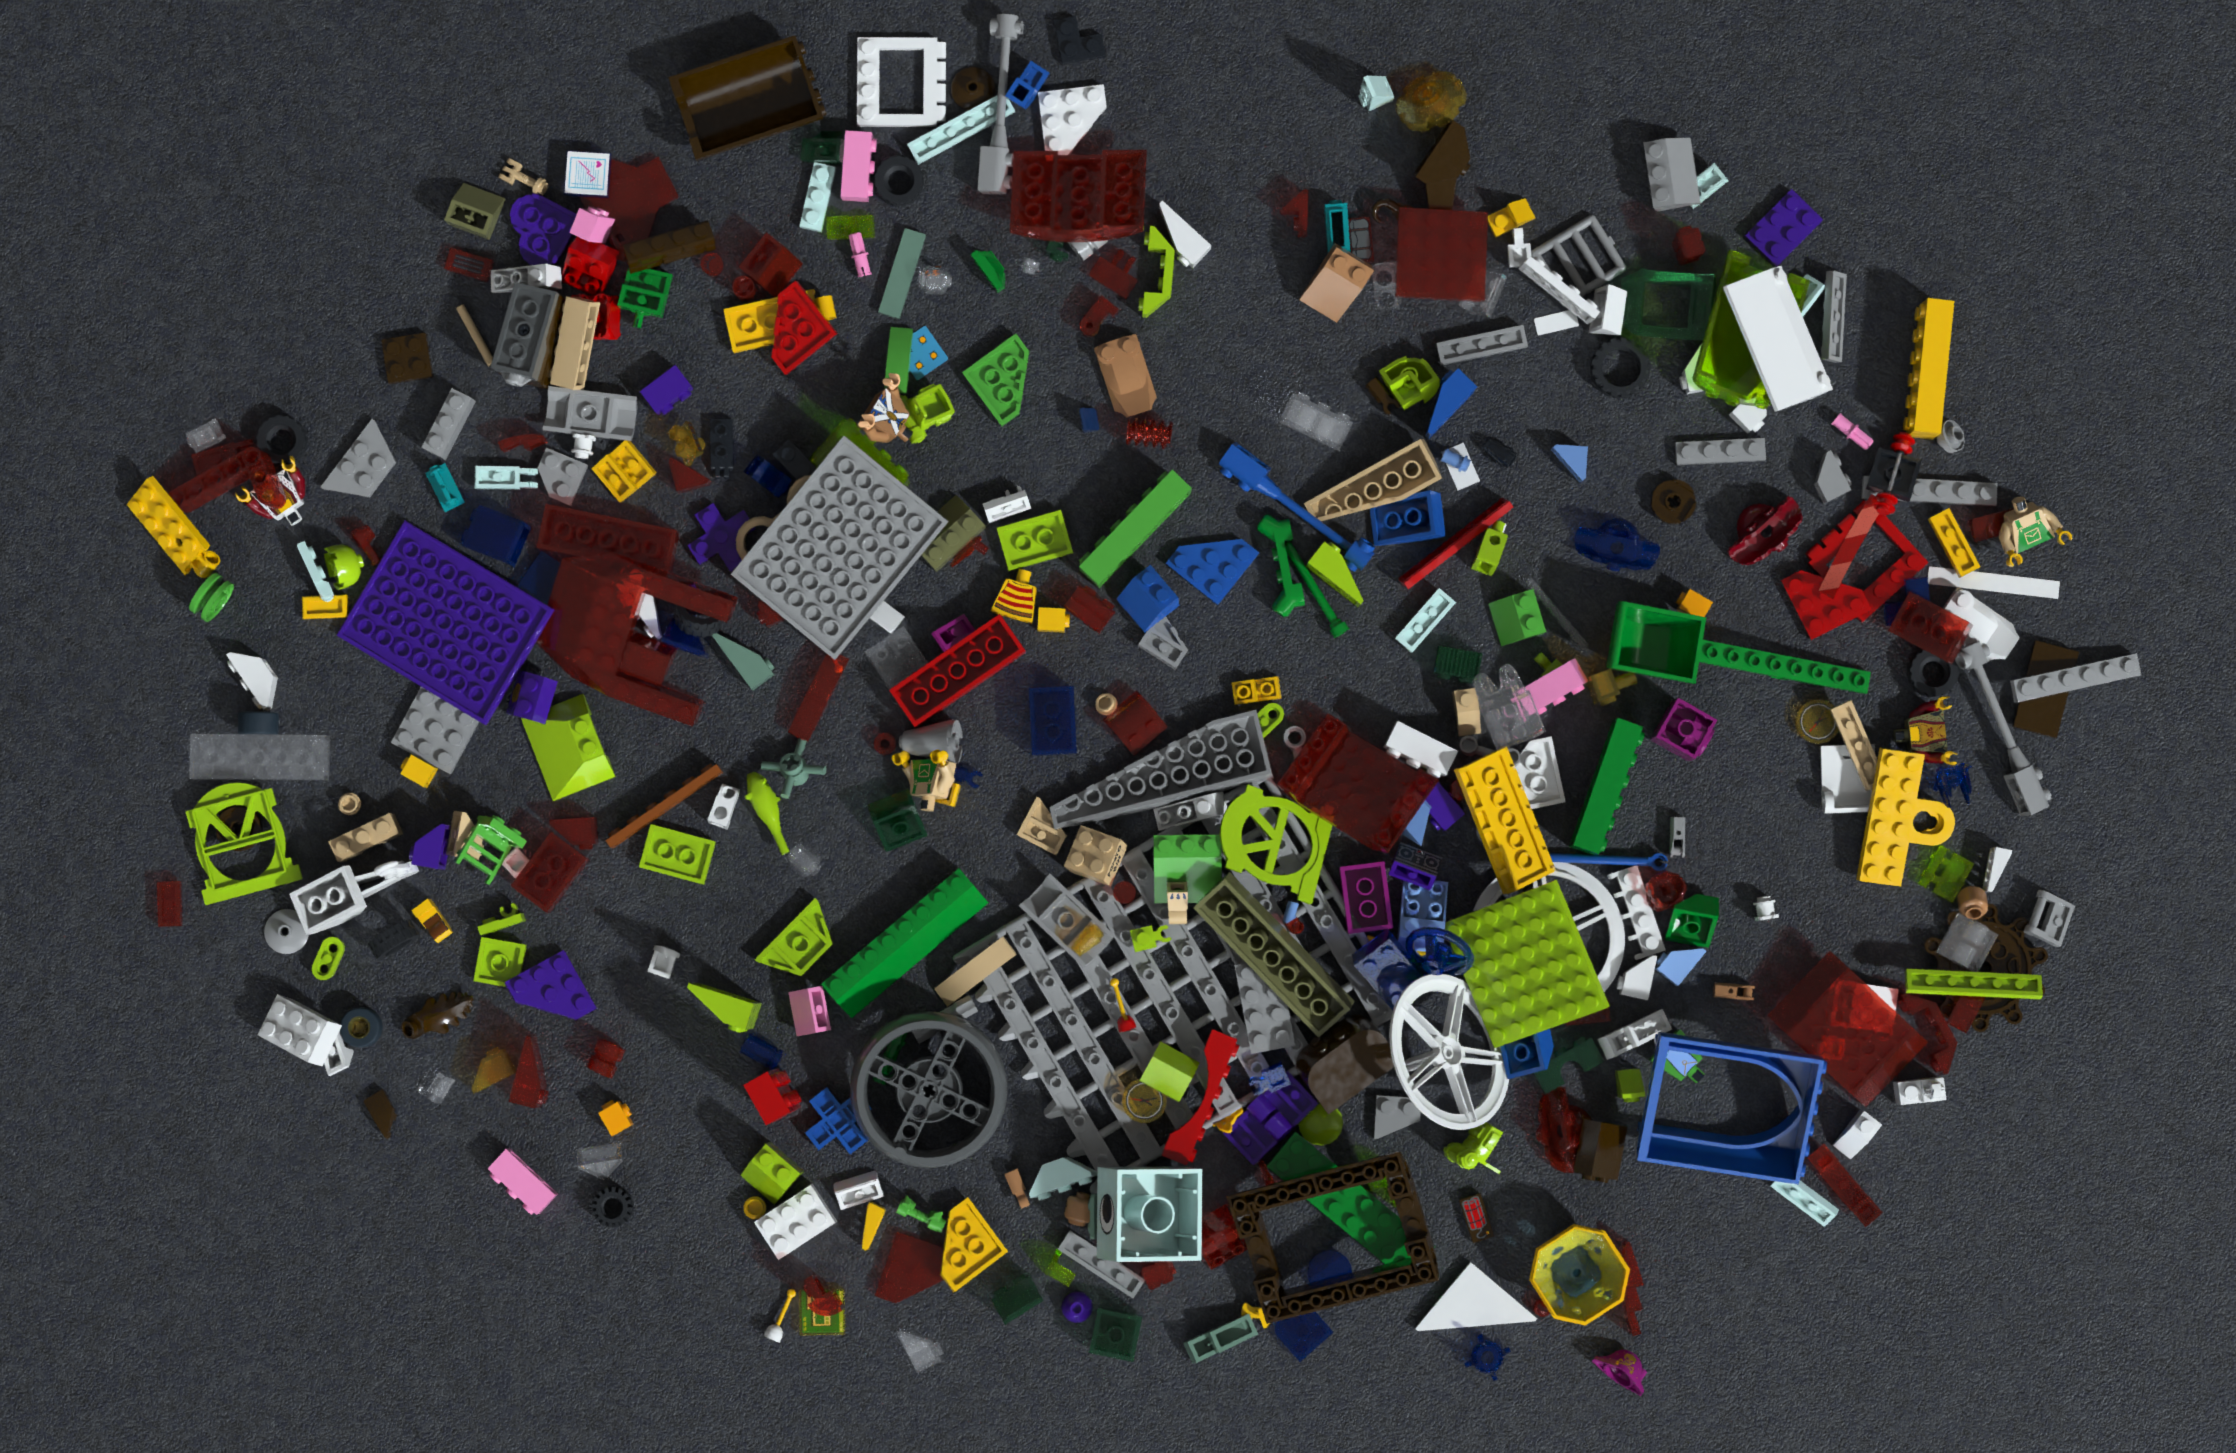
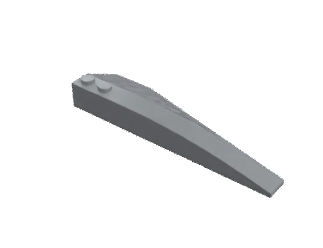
M1253 710L1213 720L1207 723L1206 726L1188 733L1187 736L1171 742L1161 750H1156L1124 767L1123 770L1107 776L1106 779L1095 785L1092 784L1078 794H1074L1049 807L1054 829L1150 810L1212 793L1232 790L1243 785L1274 779L1257 711Z

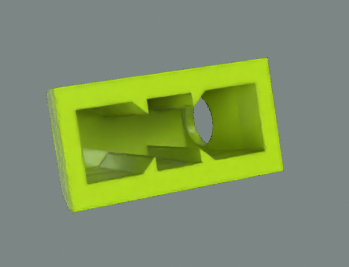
M1497 520L1492 524L1491 529H1486L1471 569L1489 576L1493 575L1498 567L1508 535L1504 534L1506 528L1504 522Z

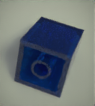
M479 505L478 509L474 508L470 516V521H472L469 530L465 529L461 538L462 546L515 568L532 527L526 522Z

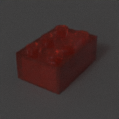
M1909 592L1888 631L1952 665L1974 625L1934 603Z
M550 832L511 884V887L546 913H551L590 858L556 833Z

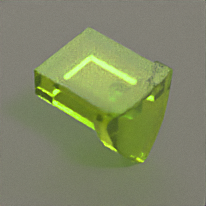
M1056 1249L1044 1274L1069 1287L1076 1274L1057 1264L1062 1252Z

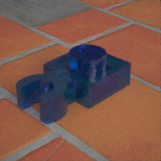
M1282 1062L1261 1070L1263 1077H1252L1248 1080L1250 1086L1254 1084L1259 1085L1258 1088L1253 1090L1254 1096L1261 1095L1266 1088L1272 1093L1291 1084V1080Z

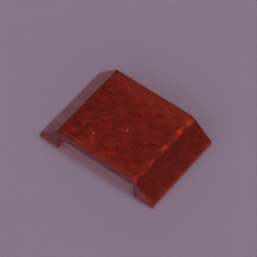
M1327 713L1277 783V786L1300 806L1372 850L1388 853L1439 780L1420 768L1418 771H1415L1348 731L1347 725Z
M1831 951L1767 1015L1807 1054L1822 1056L1824 1060H1827L1826 1071L1865 1107L1928 1043Z

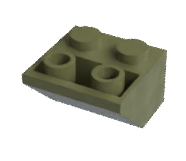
M463 183L452 198L444 221L450 226L490 240L505 198Z

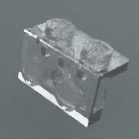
M1475 265L1459 306L1471 314L1491 318L1507 276L1502 273L1487 271Z

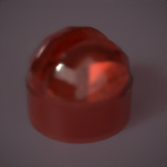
M1542 1299L1536 1300L1533 1305L1535 1314L1539 1317L1548 1316L1550 1314L1549 1310L1546 1313L1537 1308L1539 1304L1547 1308Z

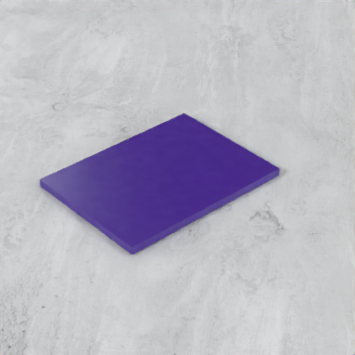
M404 520L338 631L337 636L482 724L487 725L555 609Z

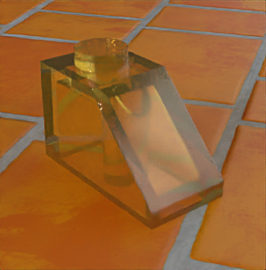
M496 1047L486 1052L487 1057L481 1060L471 1089L473 1094L517 1073L506 1049L499 1050Z

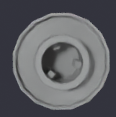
M1953 420L1942 422L1941 434L1936 437L1937 443L1948 453L1962 450L1965 440L1960 426Z

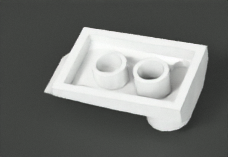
M1960 587L1954 590L1932 623L1964 646L1976 641H1980L1981 644L1985 643L1990 650V655L1986 657L1988 661L2006 659L2020 638L2011 622L1977 600L1970 592Z

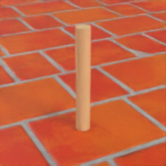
M464 304L458 306L456 309L487 366H491L493 356Z

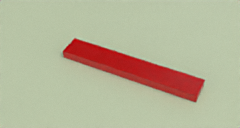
M1505 498L1498 500L1399 577L1398 580L1402 586L1407 589L1411 588L1514 508L1510 501Z

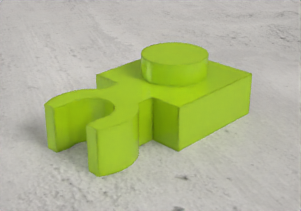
M1152 925L1130 930L1135 952L1156 948L1157 940L1169 942L1171 937L1163 938L1161 936V931L1169 927L1163 925L1154 932Z

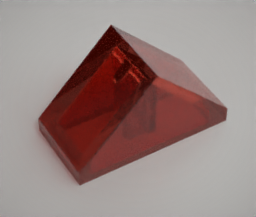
M670 457L669 464L676 491L679 494L711 484L710 479Z

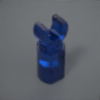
M956 765L955 781L961 783L966 781L971 787L979 788V785L974 784L972 779L974 776L983 777V774L978 771L970 773L967 768Z

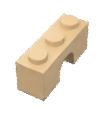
M388 813L328 842L337 862H345L362 854L368 848L381 843L384 844L403 835V832L395 814Z

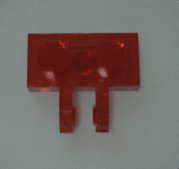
M1119 249L1111 263L1100 257L1091 270L1089 277L1122 298L1127 299L1138 282L1136 278L1128 274L1137 258L1133 256L1129 258L1124 269L1121 270L1116 265L1124 256L1125 251Z

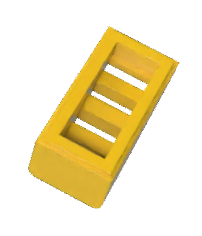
M871 1201L868 1203L862 1239L863 1250L870 1248L886 1211L885 1207Z

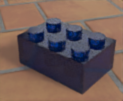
M1074 686L1029 688L1032 757L1077 755Z
M1388 929L1352 954L1354 966L1392 1010L1399 996L1408 985L1421 977L1427 976Z

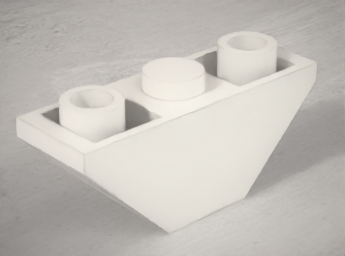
M232 652L226 654L229 658V661H227L229 667L234 673H239L242 677L239 680L246 691L250 690L254 695L252 700L259 709L271 710L278 677L268 662L259 657Z

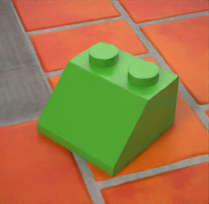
M1533 589L1488 604L1501 646L1542 635L1546 632Z

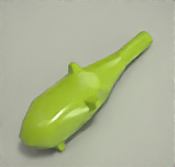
M756 772L747 774V795L744 796L745 799L751 801L755 812L769 828L781 855L790 852L781 833L779 808L777 805L780 798L776 797L764 776Z

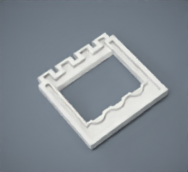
M857 37V127H937V123L946 122V106L937 105V103L946 102V84L937 83V81L946 80V62H937V59H946V42H937V38ZM879 50H924L923 114H879Z

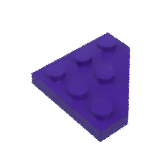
M564 950L504 982L512 999L517 1004L527 1005L573 1020H578L597 1009Z

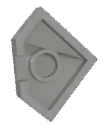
M546 448L538 470L550 498L571 506L588 465Z

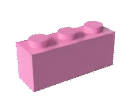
M845 130L841 199L843 201L869 202V196H873L874 183H870V175L875 174V161H872V152H876L877 139H873L872 132Z
M1576 658L1515 692L1514 695L1527 717L1533 713L1537 717L1547 711L1545 706L1550 703L1556 706L1566 700L1564 695L1569 692L1575 695L1584 690L1583 684L1587 683L1588 679Z
M510 1148L505 1149L488 1168L491 1172L490 1177L498 1184L502 1182L507 1187L506 1192L514 1199L518 1197L524 1203L522 1207L531 1215L533 1213L536 1215L540 1214L558 1195L551 1186Z

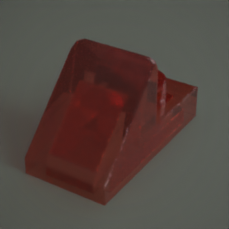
M1303 189L1280 213L1281 215H1298V217H1294L1293 231H1298L1297 237L1307 236L1308 189Z

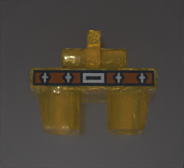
M685 421L682 426L674 425L668 431L670 439L676 441V455L682 457L686 466H691L693 460L703 454V449L706 445L704 440L697 438L693 425L689 421Z

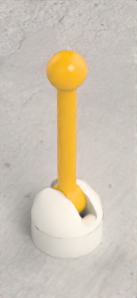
M794 1289L787 1291L788 1297L776 1324L768 1326L763 1336L780 1343L783 1336L780 1324L791 1299L796 1295Z

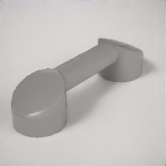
M1465 736L1460 740V750L1466 756H1474L1475 754L1485 756L1495 751L1478 746L1477 740L1472 736ZM1509 748V753L1516 767L1521 760L1520 753L1514 748Z

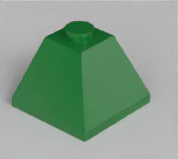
M1696 894L1674 905L1665 940L1709 948L1719 917V898Z

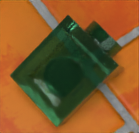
M1055 226L1046 249V254L1050 255L1049 259L1061 263L1062 260L1068 261L1069 254L1058 250V247L1063 248L1066 236L1063 235L1064 228Z

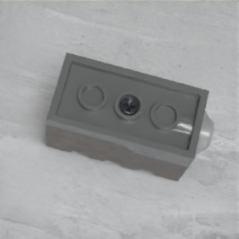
M515 282L490 367L503 376L506 383L517 387L527 384L548 389L551 381L550 372L555 360L554 350L559 338L558 328L562 322V306L565 302V299L556 291Z

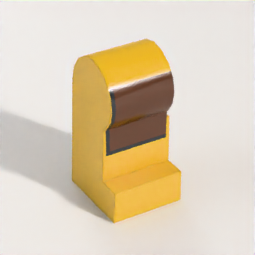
M426 899L411 910L437 943L453 933L432 899Z

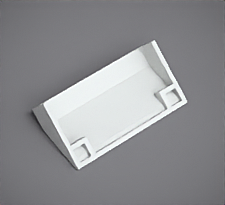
M1782 266L1768 269L1723 287L1775 412L1833 390L1830 378L1825 372Z

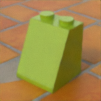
M770 1141L754 1156L741 1176L775 1205L804 1170Z

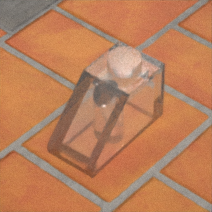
M904 1329L897 1331V1335L917 1373L942 1360L941 1355L944 1352L938 1341L934 1343L932 1338Z

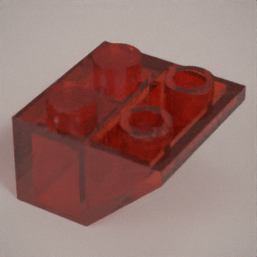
M766 232L740 264L739 269L775 298L781 293L803 263Z
M1226 1204L1202 1217L1201 1254L1211 1270L1247 1250L1244 1238H1239L1233 1216Z

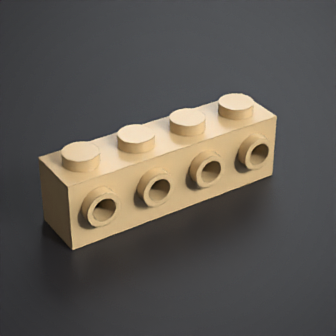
M566 296L562 306L563 316L558 328L559 338L554 350L555 360L550 372V384L571 390H584L600 302L581 297Z

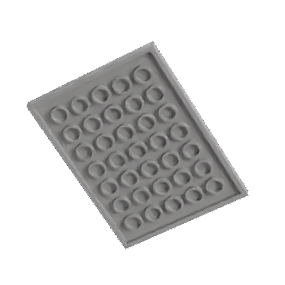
M844 435L731 575L836 660L949 521Z

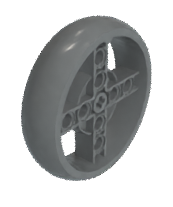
M935 1011L903 1015L877 1030L858 1054L850 1080V1100L853 1114L865 1137L876 1149L889 1158L905 1165L920 1168H937L955 1164L978 1151L991 1138L999 1126L1005 1111L1008 1095L1004 1063L991 1040L979 1028L965 1019ZM920 1029H939L945 1031L933 1056L914 1059L906 1066L880 1054L887 1044L905 1033ZM965 1040L977 1050L987 1067L991 1085L989 1105L962 1093V1081L953 1065ZM946 1044H952L955 1047V1051L952 1054L948 1055L942 1051ZM937 1064L945 1067V1071L940 1075L932 1071L933 1067ZM886 1065H891L895 1071L891 1075H885L882 1072V1068ZM869 1074L895 1086L897 1102L905 1114L893 1138L889 1137L879 1127L871 1113L867 1097ZM912 1075L915 1081L911 1085H905L902 1082L903 1077ZM929 1084L933 1085L934 1092L925 1094L923 1087H928ZM947 1094H952L956 1099L954 1103L946 1104L943 1102V1097ZM973 1104L976 1109L972 1114H966L963 1111L965 1105ZM916 1105H923L925 1107V1112L921 1115L915 1114L912 1110ZM954 1114L977 1125V1128L965 1139L949 1147L935 1150L913 1148L925 1123L938 1122ZM906 1125H912L915 1127V1132L911 1135H906L903 1132V1128Z

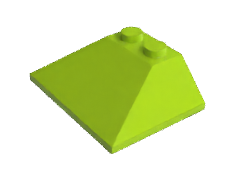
M584 694L551 706L545 724L521 718L553 801L616 777L590 716L592 714Z

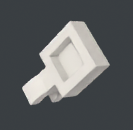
M1514 228L1512 230L1514 244L1507 245L1509 268L1520 267L1531 256L1530 243L1524 244L1523 228Z

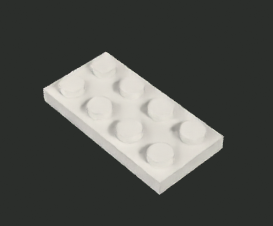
M1530 256L1519 267L1520 271L1586 324H1589L1600 313L1597 310L1598 306L1590 299H1583L1579 295L1580 291L1574 286H1567L1563 283V278L1558 273L1548 271L1544 267L1545 263L1542 260Z

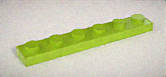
M1906 969L1905 971L1906 993L2041 999L2043 996L2042 975Z

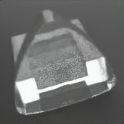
M438 1072L428 1089L420 1085L417 1091L432 1102L441 1104L455 1079Z

